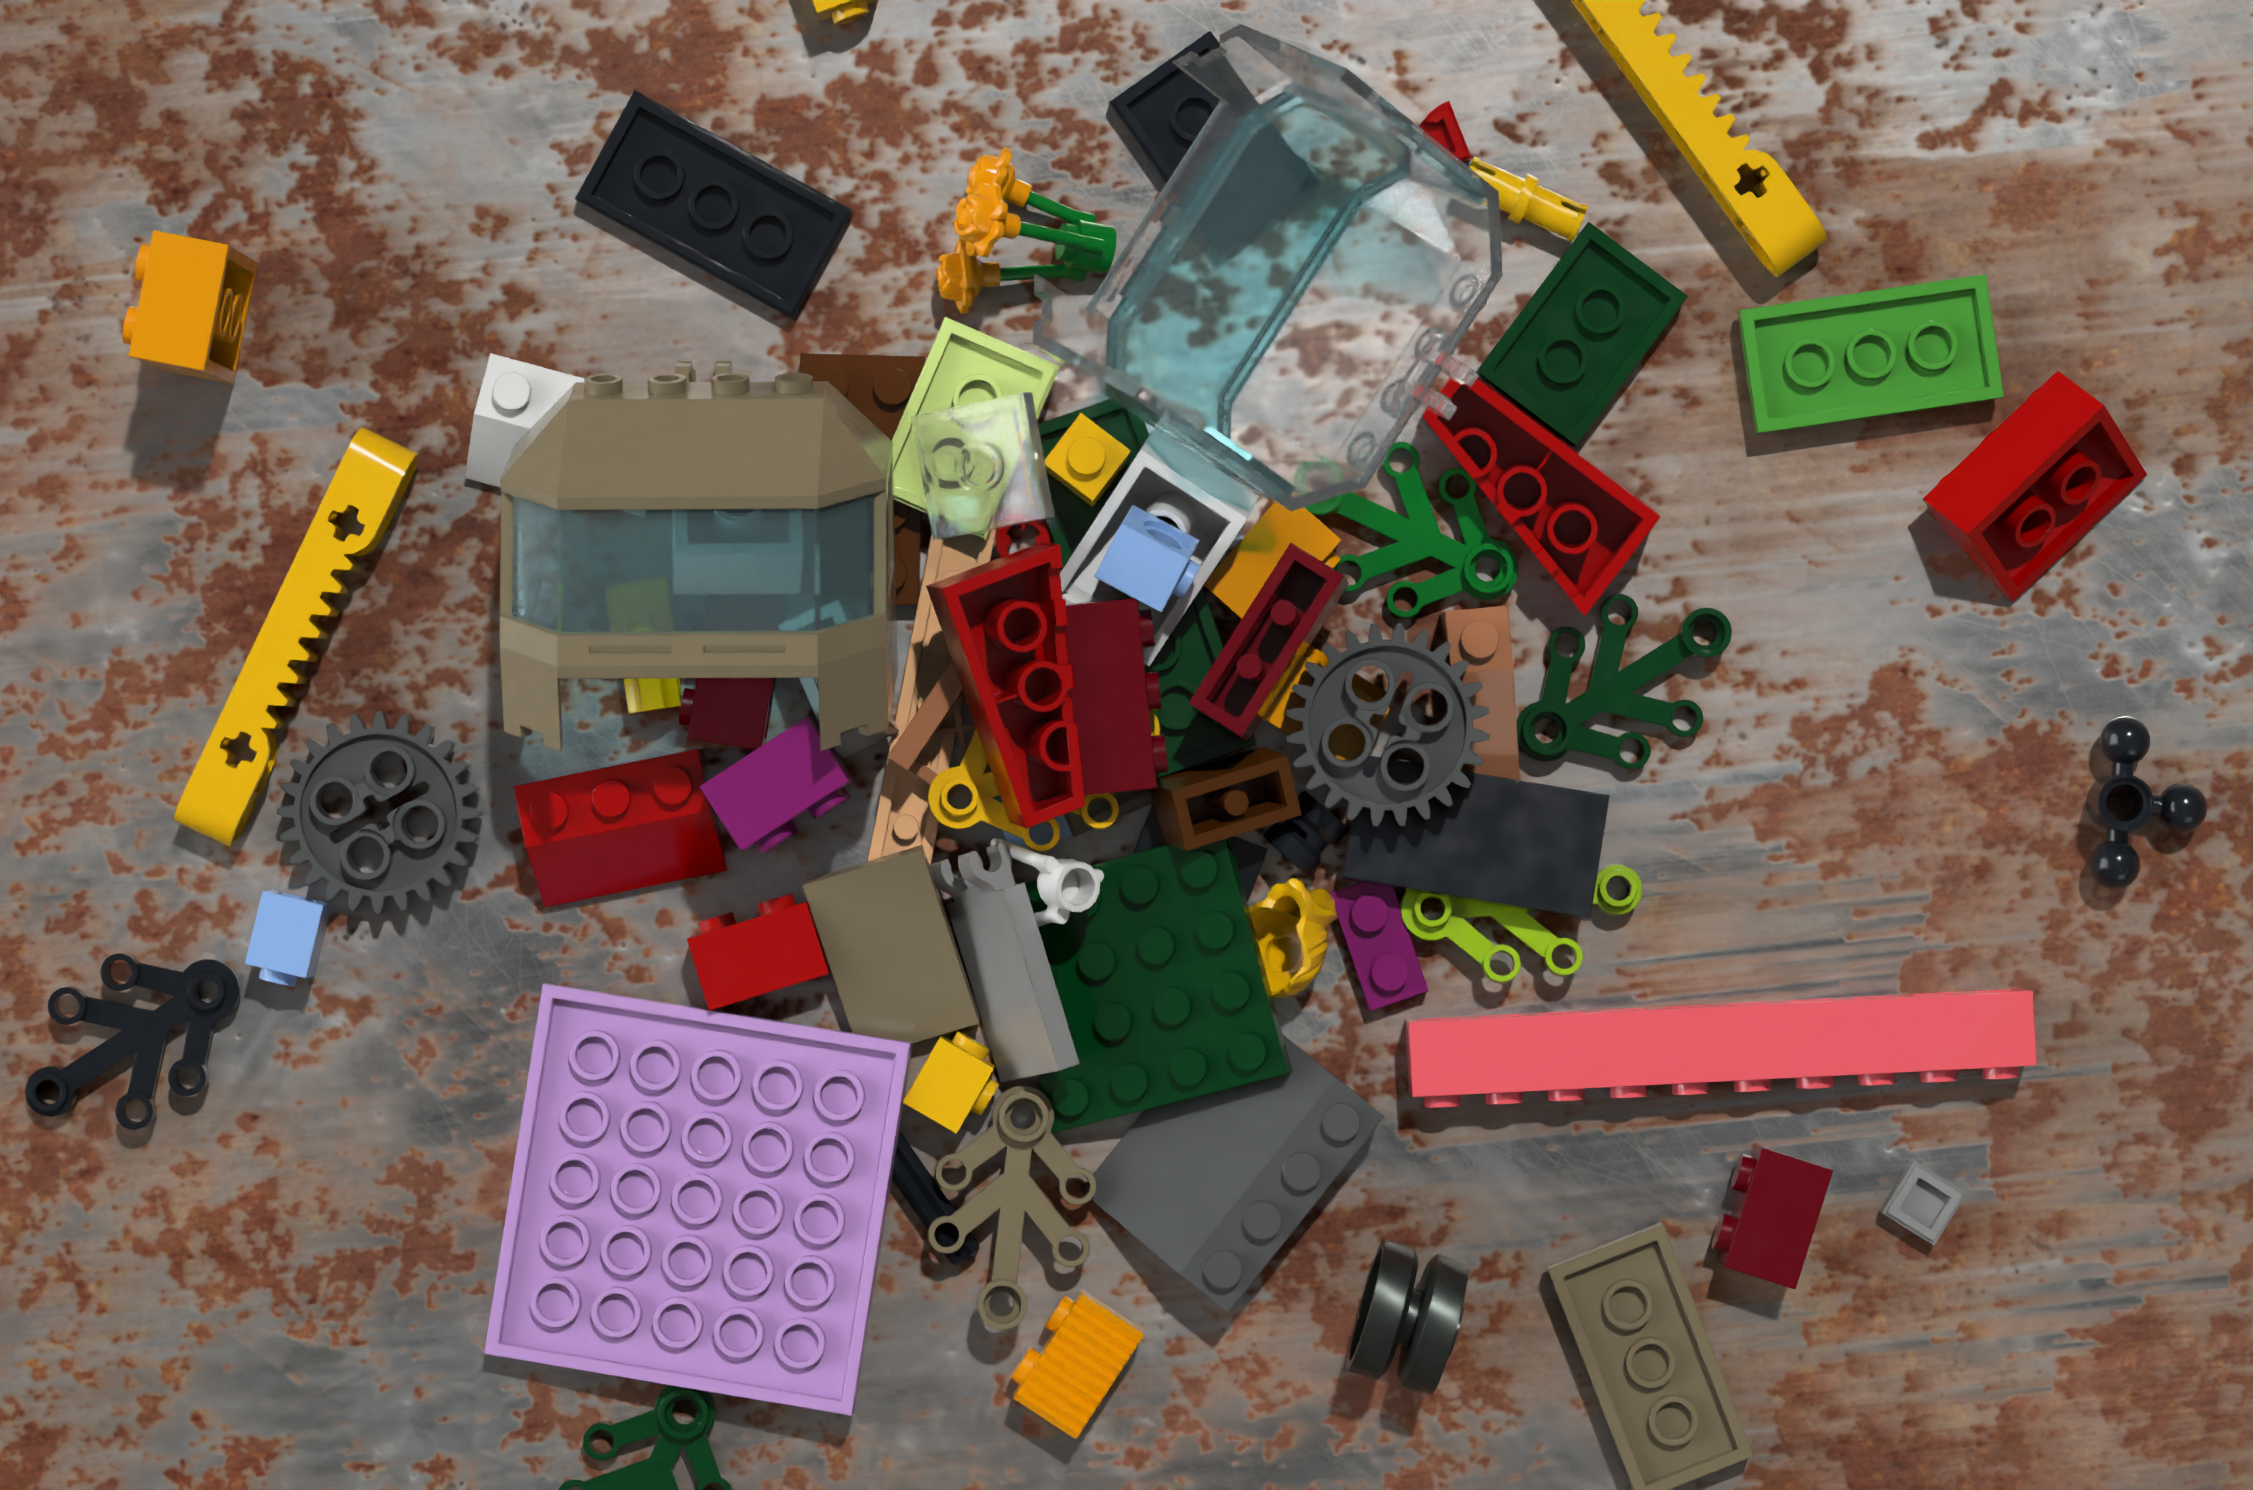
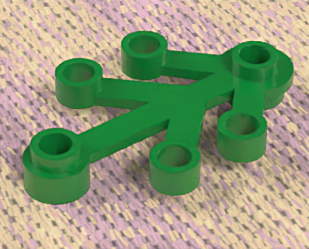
M1395 442L1388 446L1383 452L1381 465L1384 472L1395 480L1408 518L1344 489L1342 478L1331 467L1313 465L1306 468L1297 477L1293 489L1294 498L1313 515L1322 516L1333 511L1398 541L1358 557L1351 554L1340 556L1341 560L1333 568L1337 571L1339 565L1346 561L1355 563L1360 570L1359 580L1353 585H1348L1344 592L1356 591L1364 585L1367 579L1427 557L1435 558L1454 567L1418 584L1407 580L1393 584L1386 593L1385 602L1390 613L1396 617H1412L1421 610L1422 606L1464 590L1477 599H1497L1508 593L1517 580L1519 572L1517 557L1506 543L1489 538L1474 497L1476 482L1463 468H1452L1446 471L1438 481L1437 490L1440 498L1445 503L1453 506L1465 544L1441 534L1418 472L1419 454L1415 447L1407 442ZM1397 449L1407 451L1412 458L1410 469L1403 473L1394 471L1389 465V456L1392 451ZM1459 475L1467 481L1468 491L1463 498L1455 499L1447 494L1445 484L1450 476ZM1320 479L1328 484L1330 495L1326 501L1316 503L1308 498L1306 488L1312 480ZM1483 557L1493 559L1498 565V574L1492 581L1481 580L1476 574V563ZM1399 588H1409L1416 595V604L1410 611H1401L1394 605L1393 596Z

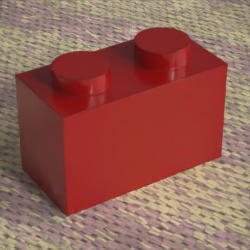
M793 893L758 903L757 907L760 916L736 923L733 911L697 922L701 934L688 938L687 942L709 1011L831 972L808 901L796 904Z

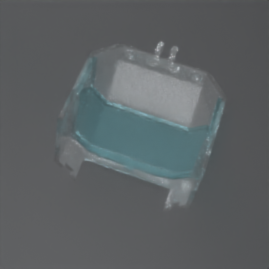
M1239 24L1220 35V46L1202 57L1191 51L1172 62L1217 97L1220 102L1086 308L1046 279L1036 274L1034 275V295L1042 300V318L1033 322V344L1089 385L1236 482L1289 511H1294L1365 488L1376 470L1384 463L1387 453L1420 405L1450 420L1457 407L1444 394L1437 390L1432 391L1429 389L1440 371L1444 372L1455 382L1461 385H1468L1469 387L1473 385L1479 376L1472 368L1454 358L1453 354L1477 314L1487 304L1490 294L1503 276L1499 191L1347 68Z

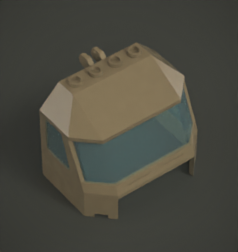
M678 361L675 374L652 375L648 378V382H623V378L616 374L590 375L584 378V383H575L515 444L500 479V661L504 732L522 738L532 735V730L543 734L545 747L561 752L563 748L560 679L818 678L820 751L841 745V732L859 727V733L866 736L889 729L898 671L893 442L828 381H813V376L806 373H785L777 375L775 382H750L748 375L732 373L731 361H716L711 382H696V371L693 369L692 361Z

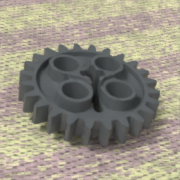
M1374 623L1370 624L1368 642L1362 644L1348 630L1345 632L1347 650L1340 653L1333 646L1325 643L1323 649L1329 663L1324 668L1308 661L1304 665L1315 679L1312 686L1294 684L1292 687L1296 694L1306 699L1304 707L1286 710V716L1301 721L1303 727L1302 730L1286 736L1287 742L1305 744L1306 752L1298 756L1293 761L1294 767L1313 765L1316 772L1310 777L1306 787L1311 790L1326 783L1330 790L1324 805L1330 808L1342 797L1349 801L1347 808V819L1353 820L1362 807L1370 808L1373 826H1379L1385 810H1393L1399 826H1405L1407 808L1413 806L1427 820L1430 818L1429 799L1435 796L1448 807L1453 804L1446 788L1451 782L1462 787H1470V781L1460 771L1463 764H1483L1484 760L1470 750L1471 742L1489 740L1490 734L1473 728V720L1481 718L1490 712L1488 707L1471 705L1469 700L1471 696L1483 688L1482 683L1471 682L1463 684L1459 678L1466 671L1470 663L1467 660H1462L1449 666L1445 662L1451 647L1449 642L1446 641L1433 652L1426 649L1428 631L1422 629L1413 643L1405 641L1403 624L1397 623L1392 632L1391 639L1383 640L1378 626ZM1363 666H1378L1387 675V691L1377 701H1362L1353 692L1351 685L1353 676ZM1409 672L1412 675V682L1397 715V720L1405 725V731L1401 736L1391 734L1388 737L1375 774L1372 777H1366L1363 774V768L1378 735V729L1370 724V718L1374 713L1384 715L1387 712L1401 674ZM1421 690H1437L1446 700V713L1442 720L1436 724H1420L1415 721L1411 714V701L1415 694ZM1339 725H1354L1364 734V749L1354 759H1339L1329 750V735ZM1404 747L1412 748L1419 752L1423 760V769L1420 776L1413 782L1405 784L1393 780L1387 771V762L1390 755L1397 749Z
M376 711L372 728L367 729L360 714L350 715V733L345 734L335 723H330L326 725L330 744L325 746L315 739H308L306 741L309 751L314 756L311 762L299 759L291 760V766L302 777L299 783H281L280 788L294 796L295 800L294 805L277 809V814L294 819L295 827L279 835L280 840H299L301 849L294 853L289 862L291 865L307 861L312 864L313 868L304 881L307 885L315 884L324 878L329 881L325 894L326 900L332 901L343 890L349 891V910H358L366 896H371V903L375 914L384 913L388 896H393L401 911L408 910L411 903L410 891L415 890L426 902L434 899L430 884L432 879L446 886H451L454 883L451 873L446 868L449 862L462 866L469 864L470 860L458 847L460 842L479 841L480 836L466 829L465 823L468 819L483 816V810L466 806L465 798L479 791L480 786L479 784H461L459 776L471 764L469 760L457 761L452 764L448 761L447 757L456 744L453 740L444 741L436 747L431 744L435 732V726L432 724L425 725L414 735L411 734L412 717L410 715L403 714L395 728L390 729L386 712ZM389 752L401 755L408 767L404 782L394 788L384 785L377 775V764L380 758ZM337 782L345 785L351 791L353 797V804L349 813L339 819L330 816L322 803L325 790L331 784ZM421 782H426L429 785L427 793L394 809L387 815L390 826L387 828L382 823L368 824L341 842H333L331 835L334 831L364 817L373 810V804L370 801L373 797L379 802L392 801ZM420 806L431 809L438 819V830L435 836L426 842L414 839L407 827L410 813ZM365 837L377 840L384 852L381 866L372 873L361 870L355 864L353 858V851L357 842Z

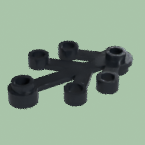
M117 953L106 958L101 966L100 974L103 983L108 988L115 991H123L136 985L175 996L155 1010L89 997L81 989L72 986L60 988L52 993L48 1001V1012L57 1023L70 1025L84 1021L121 1029L122 1031L66 1067L52 1065L35 1071L29 1077L25 1086V1097L32 1110L48 1117L57 1116L69 1111L78 1100L80 1087L136 1052L128 1092L117 1102L115 1114L118 1122L127 1129L138 1130L148 1126L156 1116L157 1108L153 1096L167 1032L188 1018L183 1056L181 1060L171 1066L168 1073V1082L172 1090L182 1096H191L201 1092L209 1080L206 1060L215 1020L230 1014L236 1007L240 997L238 977L232 968L224 962L214 959L199 960L192 963L182 972L140 963L136 957L128 953ZM117 960H123L131 967V977L125 984H120L112 978L111 967ZM203 979L214 981L218 987V995L210 1003L202 1001L197 994V986ZM64 994H71L78 1000L79 1009L73 1017L64 1016L58 1008V1002ZM184 1065L193 1066L199 1073V1082L194 1088H186L179 1082L178 1073ZM45 1080L54 1081L59 1086L60 1096L55 1103H47L40 1097L39 1089ZM131 1099H138L146 1106V1116L141 1122H134L127 1117L126 1105Z

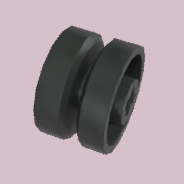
M1383 1238L1373 1260L1358 1309L1346 1369L1349 1372L1378 1380L1389 1369L1397 1346L1401 1345L1397 1375L1401 1386L1433 1395L1443 1374L1447 1359L1451 1355L1460 1328L1469 1276V1264L1465 1261L1436 1254L1427 1263L1418 1288H1414L1418 1269V1257L1415 1248Z

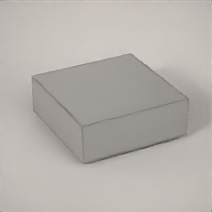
M1911 1159L1879 1212L1935 1246L1967 1193Z

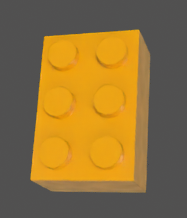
M153 230L151 243H142L136 260L135 280L143 283L138 307L130 306L124 321L122 340L124 344L130 345L128 356L162 371L234 385L258 263L227 244Z

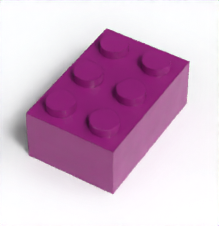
M805 717L699 787L739 849L744 851L756 846L760 854L770 852L799 833L793 822L807 812H810L814 819L822 818L850 800L851 796L846 787L857 780L833 747L820 751L819 722L816 718Z

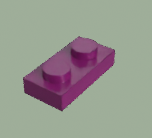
M1359 882L1329 893L1335 900L1337 919L1369 1011L1429 991L1408 929L1403 922L1401 908L1393 887Z

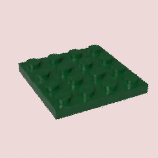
M1230 838L1188 851L1169 844L1090 865L1094 869L1101 870L1104 874V878L1100 882V892L1096 902L1089 909L1082 912L1070 911L1069 919L1065 924L1049 923L1038 927L1080 1063L1060 1071L1036 1075L1040 1091L1046 1095L1053 1107L1054 1122L1051 1133L1276 1077L1292 1071ZM1037 880L1026 882L1025 886L1033 912L1046 910L1048 905L1044 903L1039 895Z

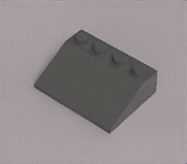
M1284 1034L1283 1037L1292 1067L1291 1072L1144 1110L1093 1173L1097 1189L1091 1200L1227 1313L1385 1117L1378 1109ZM1088 1181L1081 1188V1191L1084 1194H1086L1089 1189Z

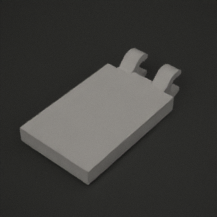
M1003 842L986 847L987 855L990 859L988 871L983 869V863L977 851L958 855L960 879L953 875L948 859L932 863L930 868L937 888L954 899V902L946 905L1000 1082L1056 1072L1080 1064L1025 882L1015 884L1011 871L1012 856L1007 845Z

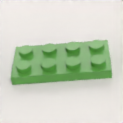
M1986 274L1756 307L1737 312L1755 435L1996 400L2004 397Z

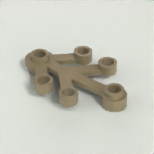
M1016 1086L1003 1092L996 1100L992 1109L993 1125L957 1154L952 1153L941 1157L936 1163L934 1170L935 1179L942 1188L949 1191H959L970 1183L974 1169L1007 1146L1004 1173L952 1215L940 1216L934 1219L927 1231L928 1241L936 1251L945 1254L953 1253L961 1248L968 1233L1000 1208L992 1280L980 1290L976 1303L980 1318L988 1326L998 1330H1007L1017 1326L1027 1313L1028 1301L1026 1294L1017 1285L1025 1212L1051 1243L1052 1256L1059 1264L1065 1267H1077L1085 1262L1090 1251L1087 1238L1081 1232L1072 1230L1029 1176L1033 1149L1059 1179L1058 1191L1066 1202L1074 1205L1085 1204L1094 1197L1097 1189L1093 1174L1084 1168L1078 1167L1051 1133L1054 1122V1111L1051 1102L1041 1091L1029 1086ZM1018 1105H1026L1034 1113V1121L1027 1129H1018L1011 1122V1112ZM950 1160H958L965 1167L964 1179L955 1185L948 1184L942 1177V1168ZM1074 1174L1085 1176L1089 1183L1088 1192L1081 1198H1073L1066 1191V1181ZM950 1222L958 1230V1239L951 1246H940L935 1240V1230L940 1224ZM1068 1236L1078 1238L1082 1245L1081 1254L1074 1260H1065L1059 1253L1061 1240ZM997 1292H1007L1013 1299L1012 1310L1004 1316L995 1315L989 1306L991 1297Z

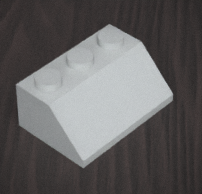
M490 353L474 412L465 478L501 488L500 479L515 444L575 383H584V378ZM585 510L646 527L650 510Z

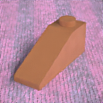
M1508 606L1440 613L1443 643L1447 641L1451 644L1445 662L1449 666L1462 660H1467L1470 663L1459 679L1463 684L1471 682L1482 683L1483 688L1471 696L1469 700L1471 705L1488 707L1490 712L1481 718L1473 720V728L1490 734L1489 740L1471 742L1470 750L1484 760L1483 764L1470 765L1464 763L1461 771L1520 780L1514 667Z

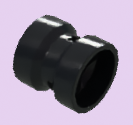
M1303 790L1298 796L1302 815L1287 819L1284 822L1274 823L1263 837L1309 877L1321 863L1320 854L1328 845L1338 844L1348 833L1349 829L1314 797ZM1303 832L1308 835L1305 839L1300 836Z

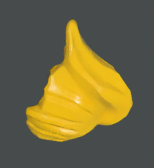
M1291 878L1286 883L1275 884L1271 887L1265 899L1249 908L1271 993L1275 999L1297 995L1319 975L1328 947L1326 941L1328 939V931L1326 929L1331 922L1338 918L1335 900L1325 889L1308 890L1303 882L1296 878Z

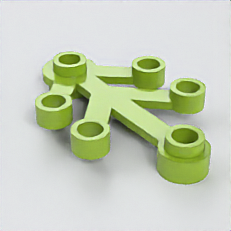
M1610 865L1597 874L1593 905H1596L1602 913L1609 916H1622L1637 906L1642 896V883L1634 870L1624 865ZM1613 878H1621L1626 881L1629 886L1628 897L1623 900L1612 899L1606 890L1608 881ZM1407 890L1403 897L1401 914L1409 932L1426 941H1437L1447 937L1482 965L1485 976L1492 982L1503 984L1514 979L1521 967L1520 956L1514 948L1508 945L1494 946L1465 919L1490 916L1544 959L1546 968L1555 976H1570L1582 964L1583 953L1578 943L1569 938L1556 937L1526 913L1534 911ZM1436 898L1441 901L1444 906V914L1440 919L1428 920L1422 915L1421 903L1425 899ZM1566 946L1573 951L1575 961L1572 967L1561 969L1553 963L1552 952L1556 947ZM1505 953L1509 955L1513 962V969L1509 974L1501 976L1491 970L1490 959L1494 954Z

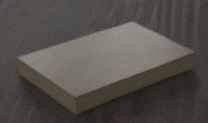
M923 845L803 882L802 886L852 1033L916 1043L979 1024L980 1015Z

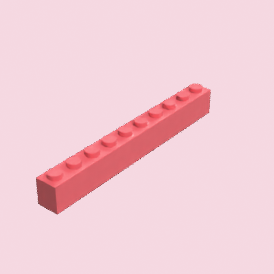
M2024 988L1405 1019L1408 1093L1412 1097H1423V1106L1426 1108L1461 1106L1460 1095L1485 1094L1486 1104H1515L1523 1102L1522 1092L1547 1090L1548 1101H1576L1585 1099V1088L1609 1087L1610 1098H1636L1647 1096V1085L1671 1084L1672 1095H1696L1709 1093V1082L1733 1081L1735 1092H1756L1771 1090V1079L1795 1078L1796 1088L1815 1089L1833 1087V1076L1857 1075L1858 1085L1873 1086L1895 1084V1073L1919 1072L1920 1082H1950L1958 1080L1957 1070L1981 1068L1982 1079H2011L2020 1077L2019 1066H2037L2033 991Z

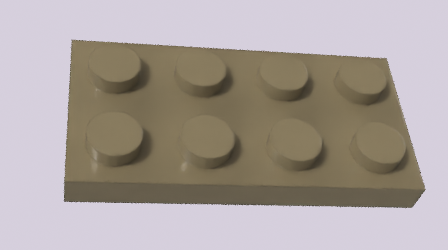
M1662 1222L1546 1267L1633 1490H1670L1754 1457L1747 1435Z

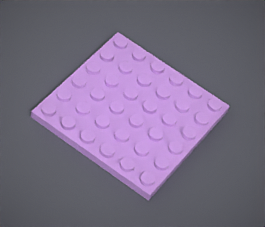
M544 983L540 997L484 1354L852 1416L855 1413L904 1104L902 1102L905 1097L913 1042L723 1011H709L704 1008Z

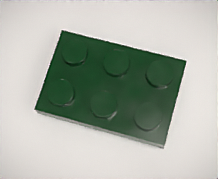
M1588 222L1475 373L1575 447L1688 296Z

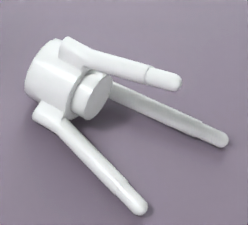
M993 838L991 840L990 846L1004 842L1009 848L1013 859L1036 867L1040 871L1037 878V889L1041 899L1048 906L1046 910L1034 913L1038 927L1049 923L1065 924L1069 919L1070 911L1082 912L1089 909L1096 902L1100 892V882L1104 878L1101 870L1094 869L1085 862H1079L1066 855L1060 857V859H1055L1052 856L1041 855L1000 838Z

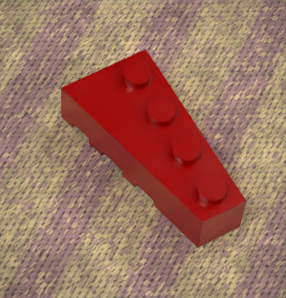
M1460 363L1422 412V417L1585 617L1660 519V514Z
M1045 542L926 586L1009 822L1024 828H1030L1085 806L1078 725L1074 723L1071 689H1074L1072 664L1068 662L1065 625H1068L1066 600L1062 599L1059 569L1062 568L1060 544Z

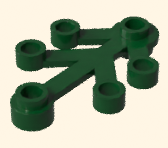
M1615 594L1607 597L1599 608V618L1603 628L1588 690L1566 703L1573 662L1579 660L1583 655L1585 639L1580 631L1573 627L1566 626L1554 630L1549 635L1546 643L1550 661L1541 699L1526 706L1517 718V738L1520 749L1530 758L1545 762L1560 759L1572 749L1613 759L1618 766L1624 769H1638L1646 764L1650 757V745L1641 734L1628 732L1617 737L1579 726L1601 711L1665 726L1671 734L1678 737L1694 735L1700 730L1703 723L1702 710L1696 703L1690 700H1678L1671 703L1632 692L1692 655L1708 658L1722 653L1729 645L1732 635L1731 625L1727 617L1722 612L1713 608L1696 609L1683 619L1680 625V634L1618 671L1628 629L1635 624L1638 618V607L1631 597L1624 594ZM1614 601L1624 602L1629 608V618L1622 625H1616L1608 618L1607 611L1609 605ZM1700 621H1706L1714 628V639L1708 645H1701L1693 638V628ZM1567 633L1576 639L1577 649L1570 657H1562L1555 650V640L1560 634ZM1681 706L1688 707L1694 714V723L1688 730L1678 729L1672 721L1674 711ZM1543 718L1552 720L1557 728L1555 738L1548 743L1539 741L1534 734L1536 723ZM1627 739L1638 741L1642 748L1641 757L1634 763H1628L1620 756V746Z
M667 1385L656 1398L653 1410L617 1423L609 1421L593 1423L584 1434L583 1447L591 1458L600 1461L612 1458L622 1445L658 1434L660 1436L649 1458L588 1480L583 1477H571L564 1481L558 1490H566L571 1486H578L584 1490H680L672 1467L682 1446L685 1448L699 1482L696 1490H703L709 1483H719L725 1490H734L732 1482L720 1473L707 1437V1432L713 1426L716 1417V1404L713 1396L708 1391ZM680 1400L691 1401L697 1409L695 1419L689 1422L680 1421L674 1414V1405ZM597 1430L610 1432L614 1439L613 1447L608 1451L595 1449L591 1443L592 1433Z

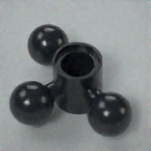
M2130 716L2114 718L2104 726L2100 735V746L2103 754L2112 762L2111 775L2098 779L2091 786L2086 799V807L2091 819L2098 826L2107 829L2106 842L2100 844L2092 853L2090 871L2097 883L2105 888L2114 890L2122 889L2132 884L2140 871L2139 856L2136 850L2128 844L2129 831L2142 827L2151 816L2159 817L2161 823L2166 828L2174 832L2185 833L2199 827L2207 813L2206 799L2195 786L2187 783H2177L2167 787L2161 795H2153L2150 787L2142 779L2133 776L2134 764L2142 760L2149 750L2150 735L2148 729L2140 720ZM2118 785L2126 787L2131 792L2134 801L2131 813L2120 821L2110 815L2106 806L2109 792Z

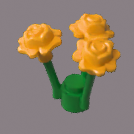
M1004 147L999 156L981 155L969 172L967 188L965 190L968 196L961 199L955 208L957 218L953 225L955 233L961 238L958 239L953 253L943 254L938 259L940 266L936 271V278L940 288L939 293L944 299L954 300L961 314H968L969 307L972 306L974 299L979 295L981 288L999 287L1000 281L1065 278L1083 282L1087 272L1104 275L1110 269L1115 255L1117 242L1115 227L1096 223L1095 214L1071 209L1031 191L1032 185L1016 179L1014 165L1010 164L1013 154L1011 149ZM1005 201L1021 208L1028 204L1069 223H1063L1059 230L1022 222L1019 215L1007 212L1008 206ZM1020 235L1055 243V257L1058 260H1063L1064 264L1000 267L999 262H980L977 256L987 258L991 253L993 245L1002 237L1015 239Z

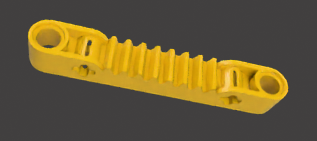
M1570 0L1755 256L1774 277L1778 278L1828 241V236L1821 222L1777 161L1765 152L1755 149L1744 150L1750 141L1748 134L1730 138L1727 132L1736 118L1733 114L1717 118L1712 112L1721 100L1718 93L1701 97L1698 94L1706 77L1703 73L1689 77L1685 76L1683 71L1692 59L1689 53L1674 57L1669 54L1668 51L1677 37L1674 33L1656 36L1654 30L1662 19L1659 12L1642 16L1639 10L1646 0ZM1737 170L1744 176H1749L1754 172L1759 176L1761 183L1755 188L1759 198L1752 192H1747L1741 196L1736 191L1735 185L1741 180Z
M361 427L354 435L185 787L175 811V822L230 848L238 841L277 761L279 748L276 736L271 729H284L286 723L275 710L277 706H295L297 701L286 690L288 683L305 684L307 681L306 676L296 666L299 661L316 662L318 658L317 654L307 643L309 639L326 640L329 635L318 623L320 616L337 617L340 612L328 599L331 594L348 595L350 588L339 576L342 571L359 572L361 566L352 557L364 556L375 550L383 540L415 472L419 453L364 427ZM357 508L359 509L357 520L365 525L364 530L360 536L349 534L345 541H343L344 529L337 525V519L341 514L351 516ZM249 734L251 736L249 747L257 752L254 760H242L237 765L235 764L237 753L230 749L233 739L244 740Z

